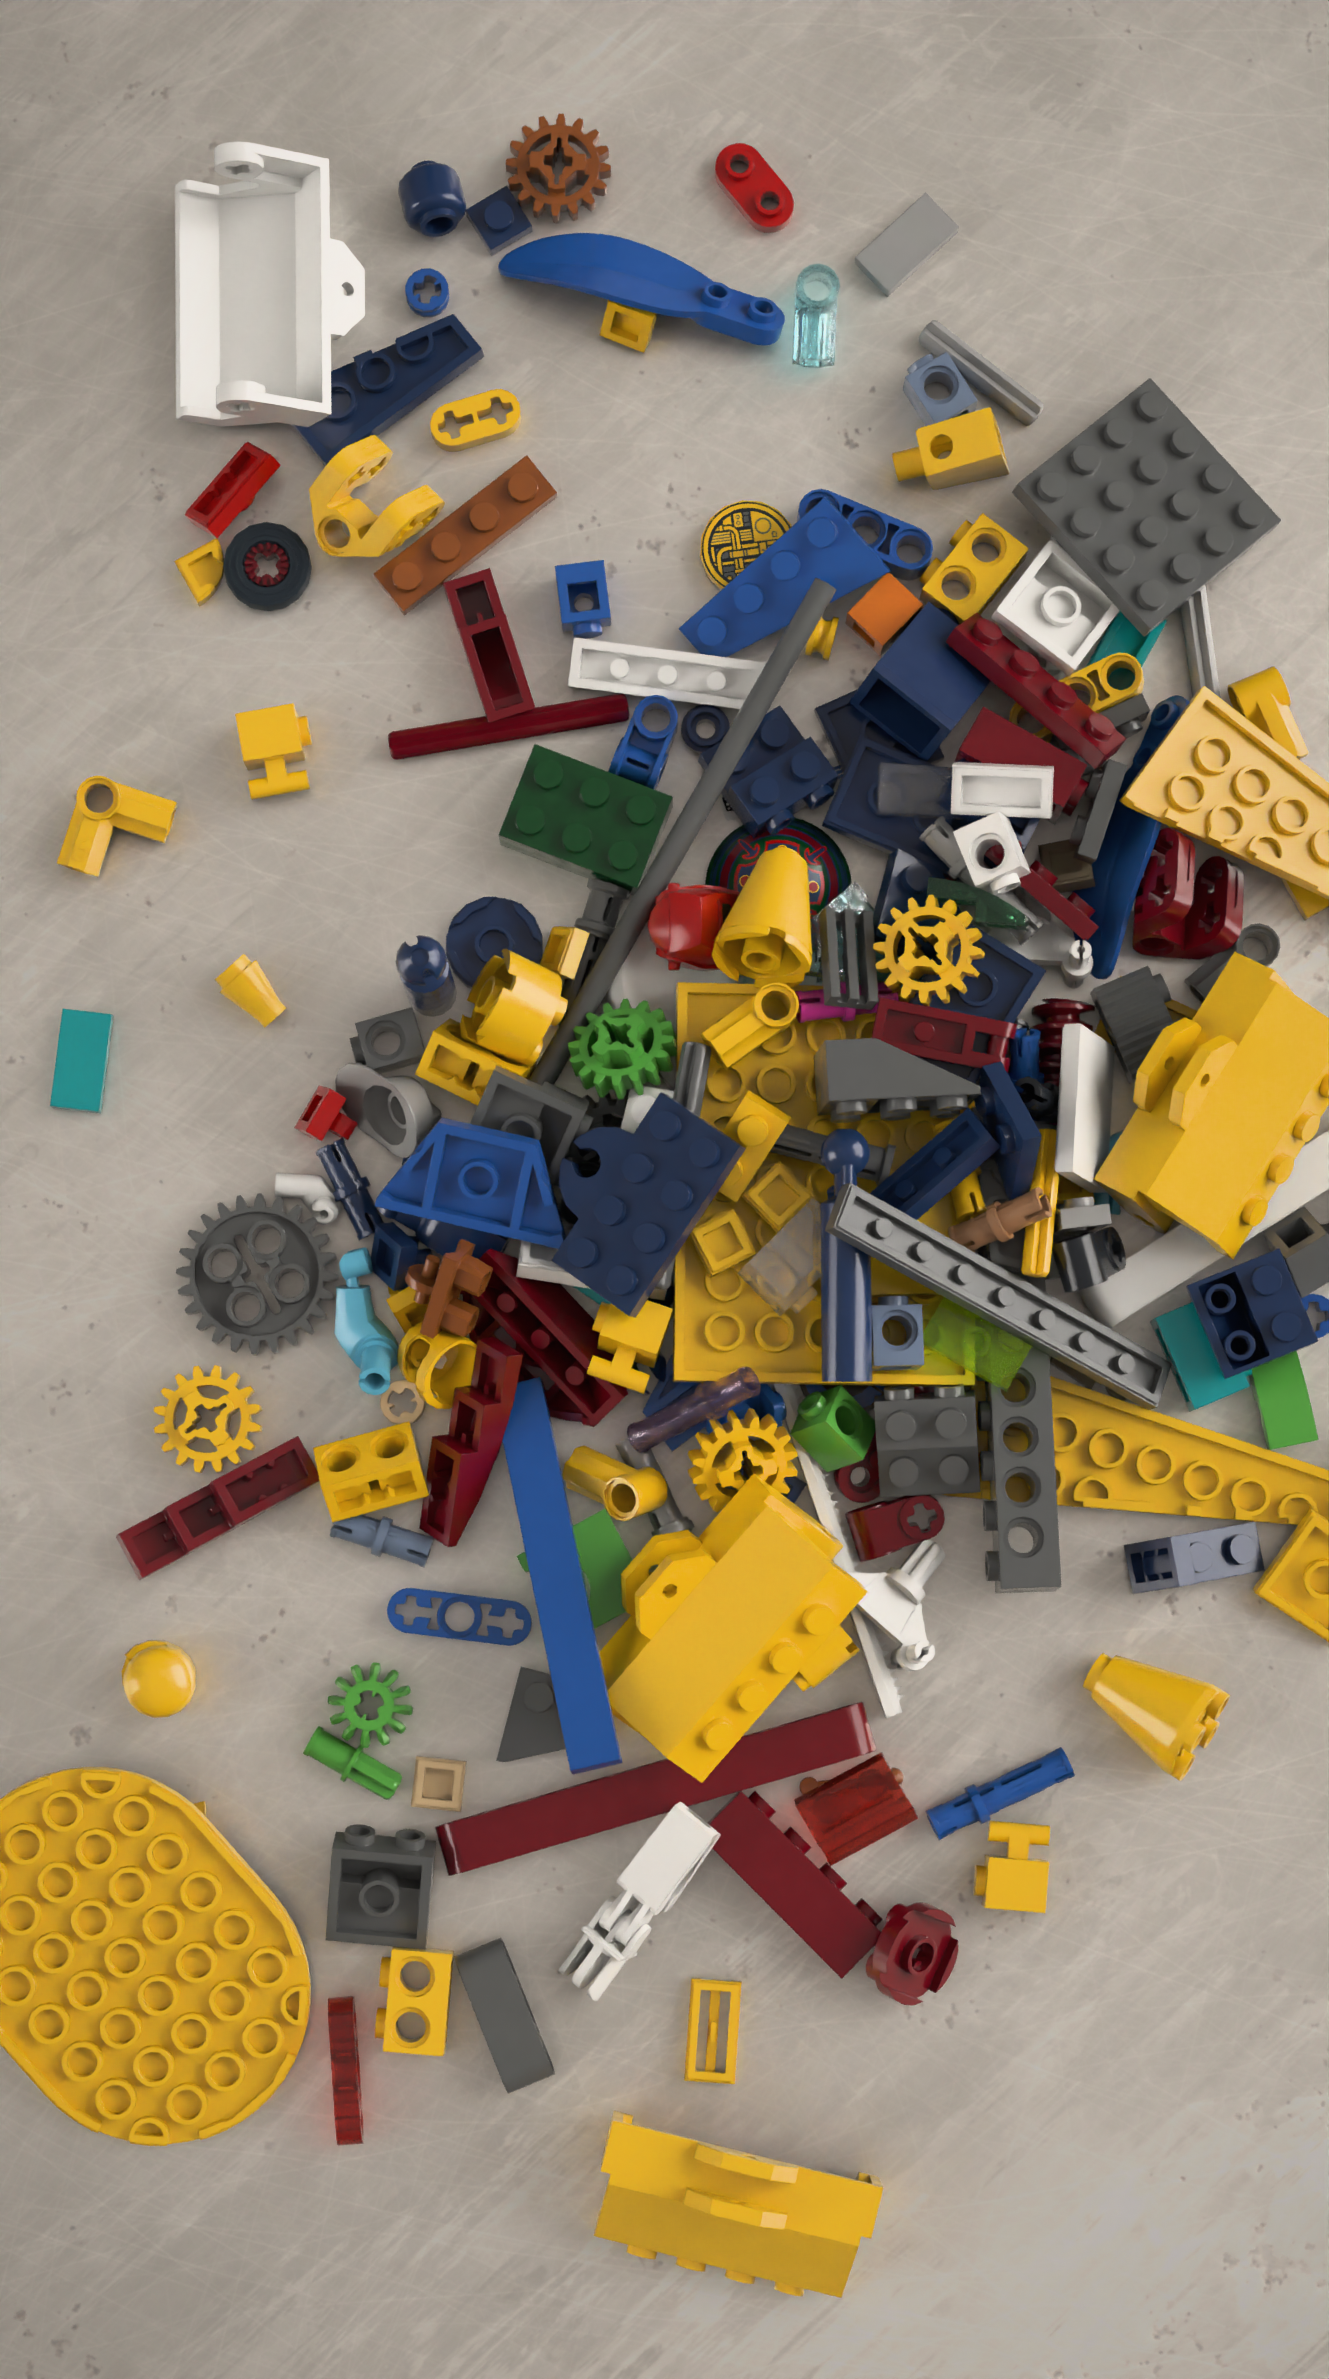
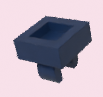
M394 1222L376 1224L371 1251L373 1272L393 1291L403 1290L409 1287L405 1281L408 1268L415 1264H424L427 1255H432V1250L430 1248L418 1249L419 1239L416 1236H408Z

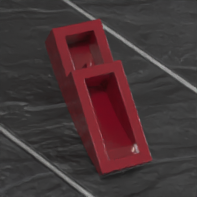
M490 568L444 582V591L488 723L535 709Z

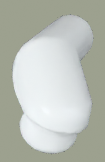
M276 1173L275 1197L301 1199L311 1212V1217H315L319 1224H330L340 1214V1201H335L334 1190L322 1176Z

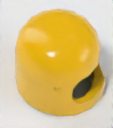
M423 1321L410 1328L401 1339L397 1350L398 1366L405 1379L417 1386L416 1390L419 1397L436 1409H450L453 1404L455 1388L471 1386L477 1345L467 1337L455 1335L444 1330L432 1339L420 1333ZM444 1354L447 1361L443 1368L434 1367Z
M147 1640L134 1645L125 1654L127 1657L122 1668V1684L129 1703L138 1712L152 1718L170 1717L181 1712L191 1701L196 1688V1669L191 1657L181 1647L165 1640Z

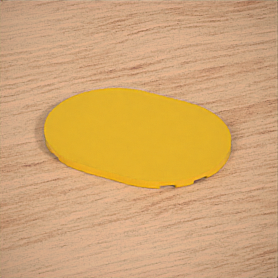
M109 1767L63 1769L27 1781L0 1798V2045L42 2093L71 2119L96 2133L102 2132L115 2138L130 2141L131 2144L167 2146L168 2144L189 2142L196 2139L203 2140L228 2130L258 2110L274 2094L293 2066L304 2039L311 2005V1980L305 1949L295 1924L274 1893L194 1804L177 1791L142 1774Z

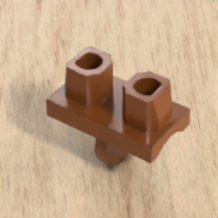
M461 1239L458 1242L456 1251L446 1253L442 1258V1262L435 1255H427L424 1264H415L408 1268L405 1281L410 1288L416 1291L414 1301L421 1305L428 1304L420 1330L421 1334L433 1339L444 1330L466 1337L474 1329L480 1312L479 1308L458 1298L461 1290L479 1297L489 1284L493 1271L491 1266L472 1256L475 1244Z

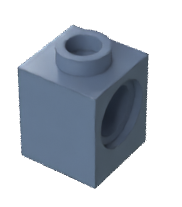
M947 352L935 359L932 354L926 355L907 369L909 375L905 376L903 391L925 426L975 411L978 400ZM932 382H940L948 387L950 395L943 400H934L926 394L924 388Z
M907 1296L879 1297L878 1305H872V1371L919 1369L924 1365L922 1304L909 1305ZM896 1320L904 1326L906 1340L903 1345H891L884 1339L882 1327L885 1321Z

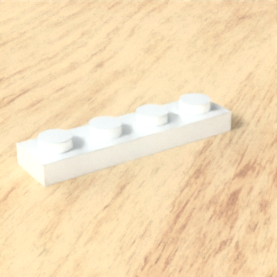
M574 637L568 686L645 697L659 695L669 700L741 709L766 662Z

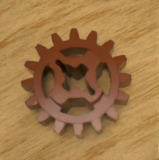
M558 114L556 125H549L546 118L541 116L539 117V129L534 132L526 125L521 128L524 143L513 140L510 143V152L517 158L506 159V172L515 174L508 179V187L510 191L522 190L517 197L518 204L522 208L532 202L534 204L533 215L537 219L547 210L551 211L553 223H558L561 212L567 211L573 221L578 220V207L583 205L592 212L595 209V200L592 195L605 196L607 193V185L600 179L611 177V165L601 163L609 158L608 147H595L599 141V132L594 129L584 134V124L581 118H578L571 127L566 125L564 114ZM551 141L542 150L534 151L540 145ZM569 142L580 147L586 154H578L569 145ZM558 153H562L564 167L562 174L559 176V184H555L553 169L558 159ZM531 183H540L548 192V195L538 191ZM577 185L583 186L577 192L566 196Z

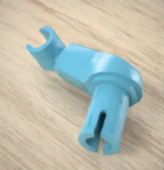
M364 1247L348 1251L339 1262L340 1271L346 1280V1285L336 1287L334 1333L341 1347L361 1370L359 1374L360 1388L367 1394L380 1395L389 1389V1381H391L390 1371L398 1364V1343L391 1331L375 1315L370 1286L360 1285L358 1277L372 1274L373 1272L369 1251Z

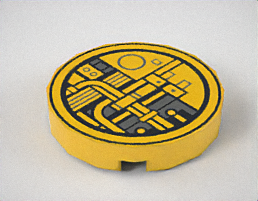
M742 500L724 506L710 518L701 537L700 559L706 576L719 589H723L792 527L790 522L779 510L763 502Z

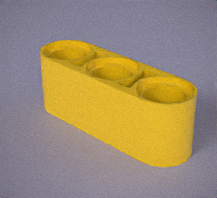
M1127 653L1109 655L1071 674L1070 677L1066 676L1058 680L1069 685L1073 690H1083L1091 697L1088 706L1096 713H1100L1141 694L1144 687L1141 664L1135 657ZM1125 668L1132 671L1135 675L1133 684L1123 690L1111 687L1108 683V677L1114 670ZM1016 702L1010 710L1009 721L1019 726L1020 719L1028 712ZM1045 726L1040 731L1032 733L1050 743L1053 733Z

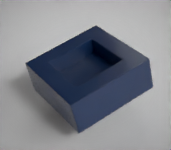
M507 185L466 209L467 218L491 256L533 232L530 221Z

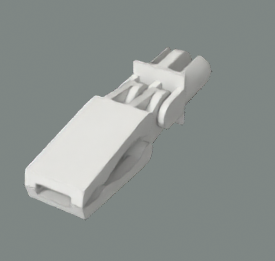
M679 1802L675 1804L618 1878L617 1884L624 1889L617 1898L614 1896L608 1898L590 1923L581 1929L585 1934L558 1971L567 1976L576 1970L572 1983L580 1989L586 1987L598 1975L587 1991V1995L597 2002L627 1959L637 1956L638 1953L636 1951L651 1931V1927L648 1924L653 1914L657 1915L661 1910L667 1912L674 1905L721 1834L684 1803ZM637 1900H638V1901L640 1902V1904H639V1905L637 1906V1908L632 1912V1910H633V1908H634V1906H635V1904H636V1902H637Z

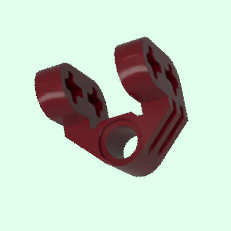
M1161 829L1134 901L1133 949L1145 956L1201 960L1232 947L1241 934L1243 922L1244 873L1242 869L1221 856H1212L1200 866L1194 882L1195 845L1193 841L1174 829Z

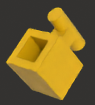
M293 703L236 713L243 762L247 770L266 768L267 777L248 780L251 799L310 789L306 770L287 773L286 764L305 761L303 746L312 745L307 716L298 717Z
M647 1300L635 1318L628 1316L613 1304L601 1302L592 1330L600 1333L597 1349L614 1354L612 1361L593 1355L587 1374L644 1394L650 1375L632 1369L633 1364L637 1362L651 1368L655 1367L670 1325L673 1309Z
M989 1821L988 1841L1007 1842L1006 1856L985 1855L984 1866L976 1865L973 1894L974 1896H982L981 1905L984 1908L1045 1913L1049 1862L1042 1859L1028 1858L1029 1844L1049 1846L1050 1826Z

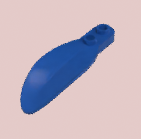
M572 233L541 238L509 252L498 265L499 273L503 276L564 287L661 315L691 318L702 327L755 345L764 346L777 342L785 322L782 310L773 301L728 288L719 282H713L701 272L664 252L612 235Z
M1179 695L1169 697L1156 705L1151 714V721L1142 743L1134 755L1133 764L1124 775L1097 860L1092 864L1095 887L1072 891L1095 910L1089 919L1099 928L1085 941L1092 948L1093 966L1090 974L1097 979H1107L1114 970L1134 900L1162 825L1161 822L1126 807L1119 800L1189 704L1188 700ZM1073 931L1075 941L1080 940V945L1082 946L1083 939Z

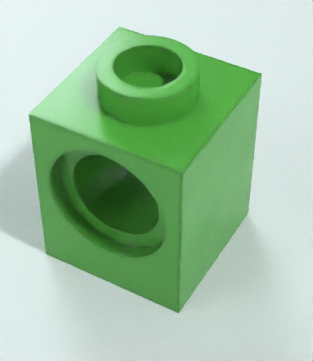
M842 1385L823 1392L816 1391L806 1396L798 1406V1416L790 1435L827 1473L864 1460L876 1431L875 1420Z

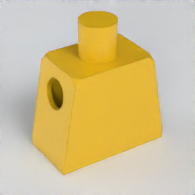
M991 407L921 427L915 430L918 447L892 453L899 482L926 475L932 490L1009 475L1000 430ZM951 451L948 457L938 459L943 452Z

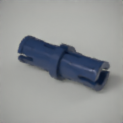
M344 1138L334 1141L331 1145L328 1144L320 1148L315 1153L319 1156L333 1184L335 1201H341L360 1241L372 1233L375 1234L376 1224L385 1222L377 1207H375V1203L367 1189L371 1185L367 1176L361 1177L345 1145Z

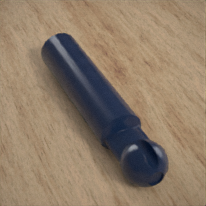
M418 935L416 936L418 939L416 945L409 946L405 941L398 949L395 961L409 1002L417 1012L431 1017L443 1015L451 1009L457 993L444 948L437 940L429 936Z
M836 1129L824 1140L820 1153L824 1166L834 1175V1196L821 1203L822 1382H872L871 1256L825 1231L840 1187L847 1183L857 1186V1175L867 1165L870 1149L868 1142L858 1131L854 1129Z

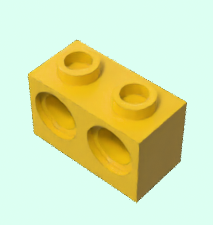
M984 513L979 516L974 524L966 520L959 527L949 542L955 548L944 562L936 557L919 579L924 584L919 600L924 604L930 602L937 608L949 611L956 617L959 624L976 613L982 615L1025 561L1029 550L1028 547ZM978 543H989L997 550L998 557L991 562H982L974 556L972 547ZM950 580L960 581L966 586L968 595L960 600L950 599L943 593L942 585Z
M449 1018L432 1032L415 1075L478 1106L496 1065L529 1080L537 1061L532 1066H527L523 1063L516 1064L465 1040L460 1034V1023Z
M409 1421L313 1448L321 1490L332 1523L429 1496L420 1454Z
M393 1947L391 1957H382L379 1987L388 1988L387 2008H377L375 2038L384 2039V2052L444 2056L446 2052L454 1960L453 1950ZM411 1961H419L426 1965L430 1972L429 1983L418 1989L409 1987L402 1978L404 1965ZM407 2012L419 2014L425 2022V2033L417 2039L404 2037L399 2032L397 2025L398 2019L402 2014Z

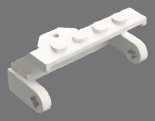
M249 142L223 143L214 149L215 172L225 177L244 181L217 186L192 180H182L175 185L176 420L218 427L277 422L310 427L331 415V340H337L344 336L365 316L364 268L343 241L330 239L329 159Z

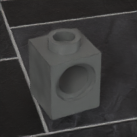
M412 1007L355 1023L358 1036L349 1039L356 1063L367 1065V1067L379 1074L420 1063L425 1048ZM385 1031L396 1033L401 1040L398 1050L391 1055H380L373 1049L375 1038Z

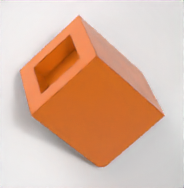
M886 573L847 612L845 624L881 656L918 615L924 604L891 573Z

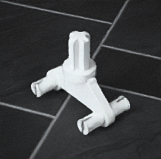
M1020 885L1014 888V893L1045 924L1032 937H1029V940L1022 946L1002 923L987 934L1037 965L1061 966L1064 973V983L1072 988L1075 981V988H1078L1092 970L1091 945L1083 940L1081 946L1080 940L1075 941L1051 920L1050 911L1044 908L1038 900Z
M930 1539L920 1542L899 1569L890 1567L887 1572L848 1573L868 1591L855 1607L899 1645L892 1652L890 1660H893L891 1662L893 1666L898 1664L896 1669L915 1671L922 1669L935 1656L933 1644L928 1646L930 1642L926 1638L920 1601L925 1596V1592L922 1589L923 1585L945 1559V1553L940 1545Z

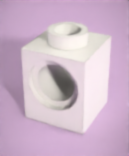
M997 811L953 831L974 885L983 892L992 891L993 895L1003 894L1018 887L1021 884L1019 878L1031 873L1011 822L1001 812ZM994 845H1002L1005 853L1002 863L996 868L986 869L983 861L985 852Z

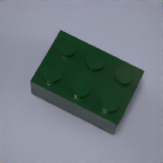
M534 744L499 832L500 845L585 878L597 879L629 890L631 892L630 895L634 896L649 869L673 808V797Z

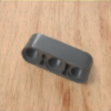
M502 1938L454 1956L460 1977L507 2093L509 2094L555 2075L550 2056Z

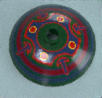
M794 818L786 828L774 835H770L766 831L753 839L745 826L741 825L731 832L714 852L707 869L705 885L720 886L741 892L762 853L777 847H787L795 850L808 865L812 954L816 953L821 949L819 914L825 906L835 907V912L841 913L844 908L849 909L851 903V874L841 849L823 830L812 823L798 818ZM836 926L837 933L842 926Z

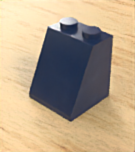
M930 602L923 607L878 661L849 701V703L919 759L926 762L991 682L990 679L946 643V640L954 628L959 625V622L949 611L937 608Z

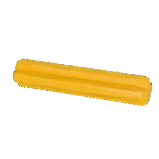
M1039 1129L1042 1137L1030 1191L1036 1187L1043 1190V1195H1046L1050 1202L1052 1216L1025 1228L1021 1271L1026 1276L1036 1278L1046 1277L1050 1272L1060 1175L1055 1171L1057 1130Z

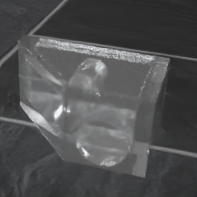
M814 1197L737 1273L779 1316L789 1307L797 1314L818 1294L811 1285L821 1276V1204Z

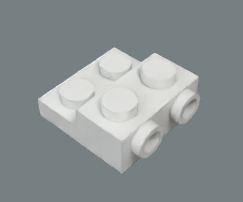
M1049 540L995 610L991 618L1070 677L1120 610L1061 546Z

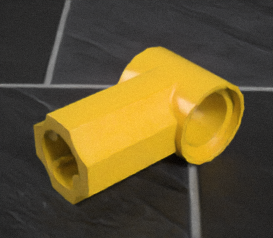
M1272 666L1227 686L1230 702L1237 712L1300 760L1309 754L1289 710L1291 705L1290 696L1277 668Z
M780 982L769 983L763 986L748 1001L704 1031L700 1037L706 1045L711 1047V1055L716 1062L727 1070L774 1035L785 1031L791 1025L799 1009L797 995L786 984ZM774 997L780 999L786 1007V1017L780 1020L768 1018L761 1009V1002L766 998Z
M587 1446L575 1448L569 1460L564 1464L562 1476L563 1480L566 1481L567 1488L603 1504L609 1515L616 1520L627 1521L657 1510L664 1505L667 1499L668 1488L666 1481L661 1473L652 1467L646 1466L635 1469Z

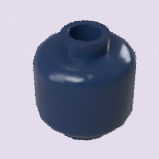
M429 160L419 162L399 182L398 194L404 218L410 228L429 237H439L452 232L464 217L466 201L460 178L456 171L446 164Z

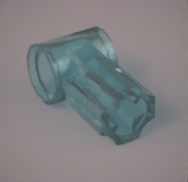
M809 265L798 275L793 294L795 306L792 364L810 368L834 366L837 299L840 284L835 271L827 265ZM811 281H819L827 286L830 295L821 301L811 300L806 296L803 287Z

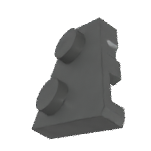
M1108 759L1100 770L1093 769L1085 792V797L1091 798L1086 817L1078 815L1069 840L1070 844L1077 846L1073 858L1090 864L1097 860L1128 765Z
M525 1667L520 1668L496 1760L500 1762H508L566 1749L550 1674Z

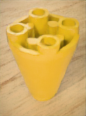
M1102 1653L1095 1661L1083 1683V1687L1092 1692L1091 1698L1164 1772L1179 1781L1185 1777L1195 1760V1755L1192 1752L1197 1745L1205 1749L1214 1737L1220 1724L1216 1719L1220 1716L1230 1698V1694L1213 1684L1118 1655L1111 1658L1105 1653Z

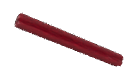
M619 693L536 707L535 709L488 723L486 716L393 731L388 734V743L392 758L398 760L624 722L629 719L630 713L627 697L625 694Z

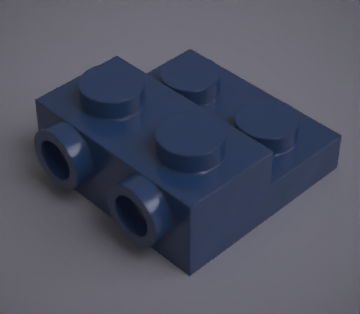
M779 705L766 713L721 794L753 839L766 831L770 835L780 832L794 820L793 814L806 806L810 810H814L826 803L835 793L833 789L839 775L811 736L805 740ZM721 742L700 754L698 762L704 770H706Z

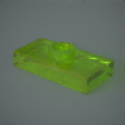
M943 1297L923 1332L924 1346L1007 1392L1032 1348L1031 1345Z

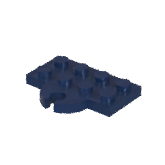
M660 1092L634 1134L618 1127H597L580 1135L573 1141L580 1149L596 1151L599 1154L601 1165L595 1175L585 1178L577 1163L562 1158L560 1165L559 1188L566 1206L578 1217V1220L551 1261L625 1314L635 1318L746 1149L663 1092Z

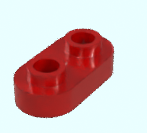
M735 143L725 147L719 153L715 163V178L719 187L756 230L764 233H774L784 229L793 216L794 199L790 190L752 146L744 143ZM741 160L748 165V169L743 173H736L730 166L733 162ZM772 197L778 201L779 205L773 210H767L762 207L761 201L764 198Z

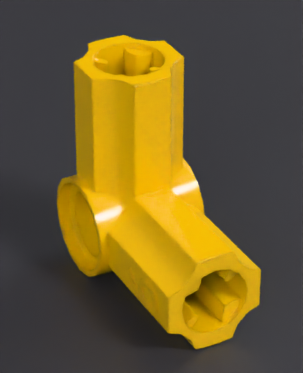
M104 776L87 778L77 790V802L57 864L98 877L114 827L165 843L178 803L113 782ZM99 787L107 788L113 794L111 807L102 813L89 810L87 805V798L90 792Z

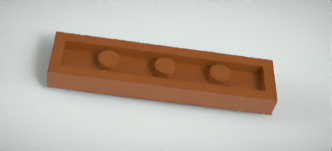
M526 455L373 574L374 578L405 616L440 589L444 582L453 579L555 500L557 492Z

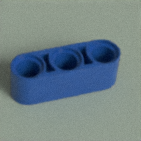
M812 490L800 501L797 522L824 497H827L854 529L863 525L874 529L878 538L875 542L868 545L889 567L891 571L888 573H891L898 579L906 581L916 580L922 576L930 564L933 552L932 540L925 531L914 525L829 490ZM906 544L915 545L922 552L923 558L917 563H905L897 555V549Z

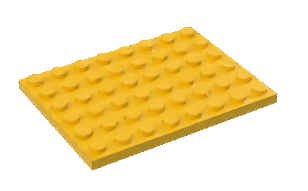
M677 983L675 1083L684 1042L705 1044L700 1035L756 995L760 990L759 988H755L754 984ZM798 985L791 987V989L794 991H811L823 989V986ZM902 987L892 990V993L898 992L899 1001L907 1002L900 997ZM774 997L766 998L761 1002V1009L768 1018L780 1020L786 1017L787 1010L780 999ZM876 1013L856 1015L855 1020L843 1022L841 1017L798 1023L795 1017L785 1031L774 1035L727 1070L717 1063L711 1055L700 1114L702 1119L722 1132L750 1090L789 1115L791 1119L787 1125L827 1136L836 1129H854L863 1135L868 1144L885 1148L888 1144L896 1146L889 1176L936 1136L933 1129L937 1124L946 1120H951L952 1122L957 1118H931L930 1110L910 1112L911 1118L896 1121L881 1120L880 1113L861 1114L860 1121L850 1123H832L830 1115L817 1116L814 1055L825 1040L871 1038ZM974 1101L968 1106L970 1109L972 1106L975 1107ZM770 1151L737 1203L722 1193L717 1192L694 1227L696 1228L734 1209L757 1254L711 1278L690 1237L687 1238L675 1256L673 1281V1382L877 1386H951L964 1384V1387H973L975 1385V1314L942 1295L907 1296L909 1305L922 1304L924 1365L917 1370L872 1371V1382H822L821 1203L828 1199L827 1189L834 1185V1175L825 1166L787 1157ZM780 1161L811 1192L814 1198L776 1233L742 1196ZM857 1177V1187L870 1193L877 1187L875 1181ZM884 1296L872 1297V1305H878V1298ZM896 1320L884 1322L882 1327L884 1339L891 1345H903L906 1340L904 1326Z

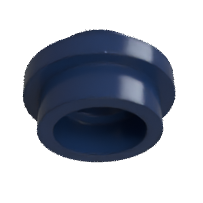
M699 705L692 708L684 716L681 725L682 738L691 750L701 754L723 740L730 728V723L725 713L719 708L712 705ZM704 722L712 724L715 728L713 736L709 738L700 737L696 732L699 724Z

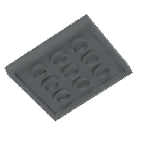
M1151 378L1019 482L1012 491L1014 496L1144 637L1275 529L1281 521Z

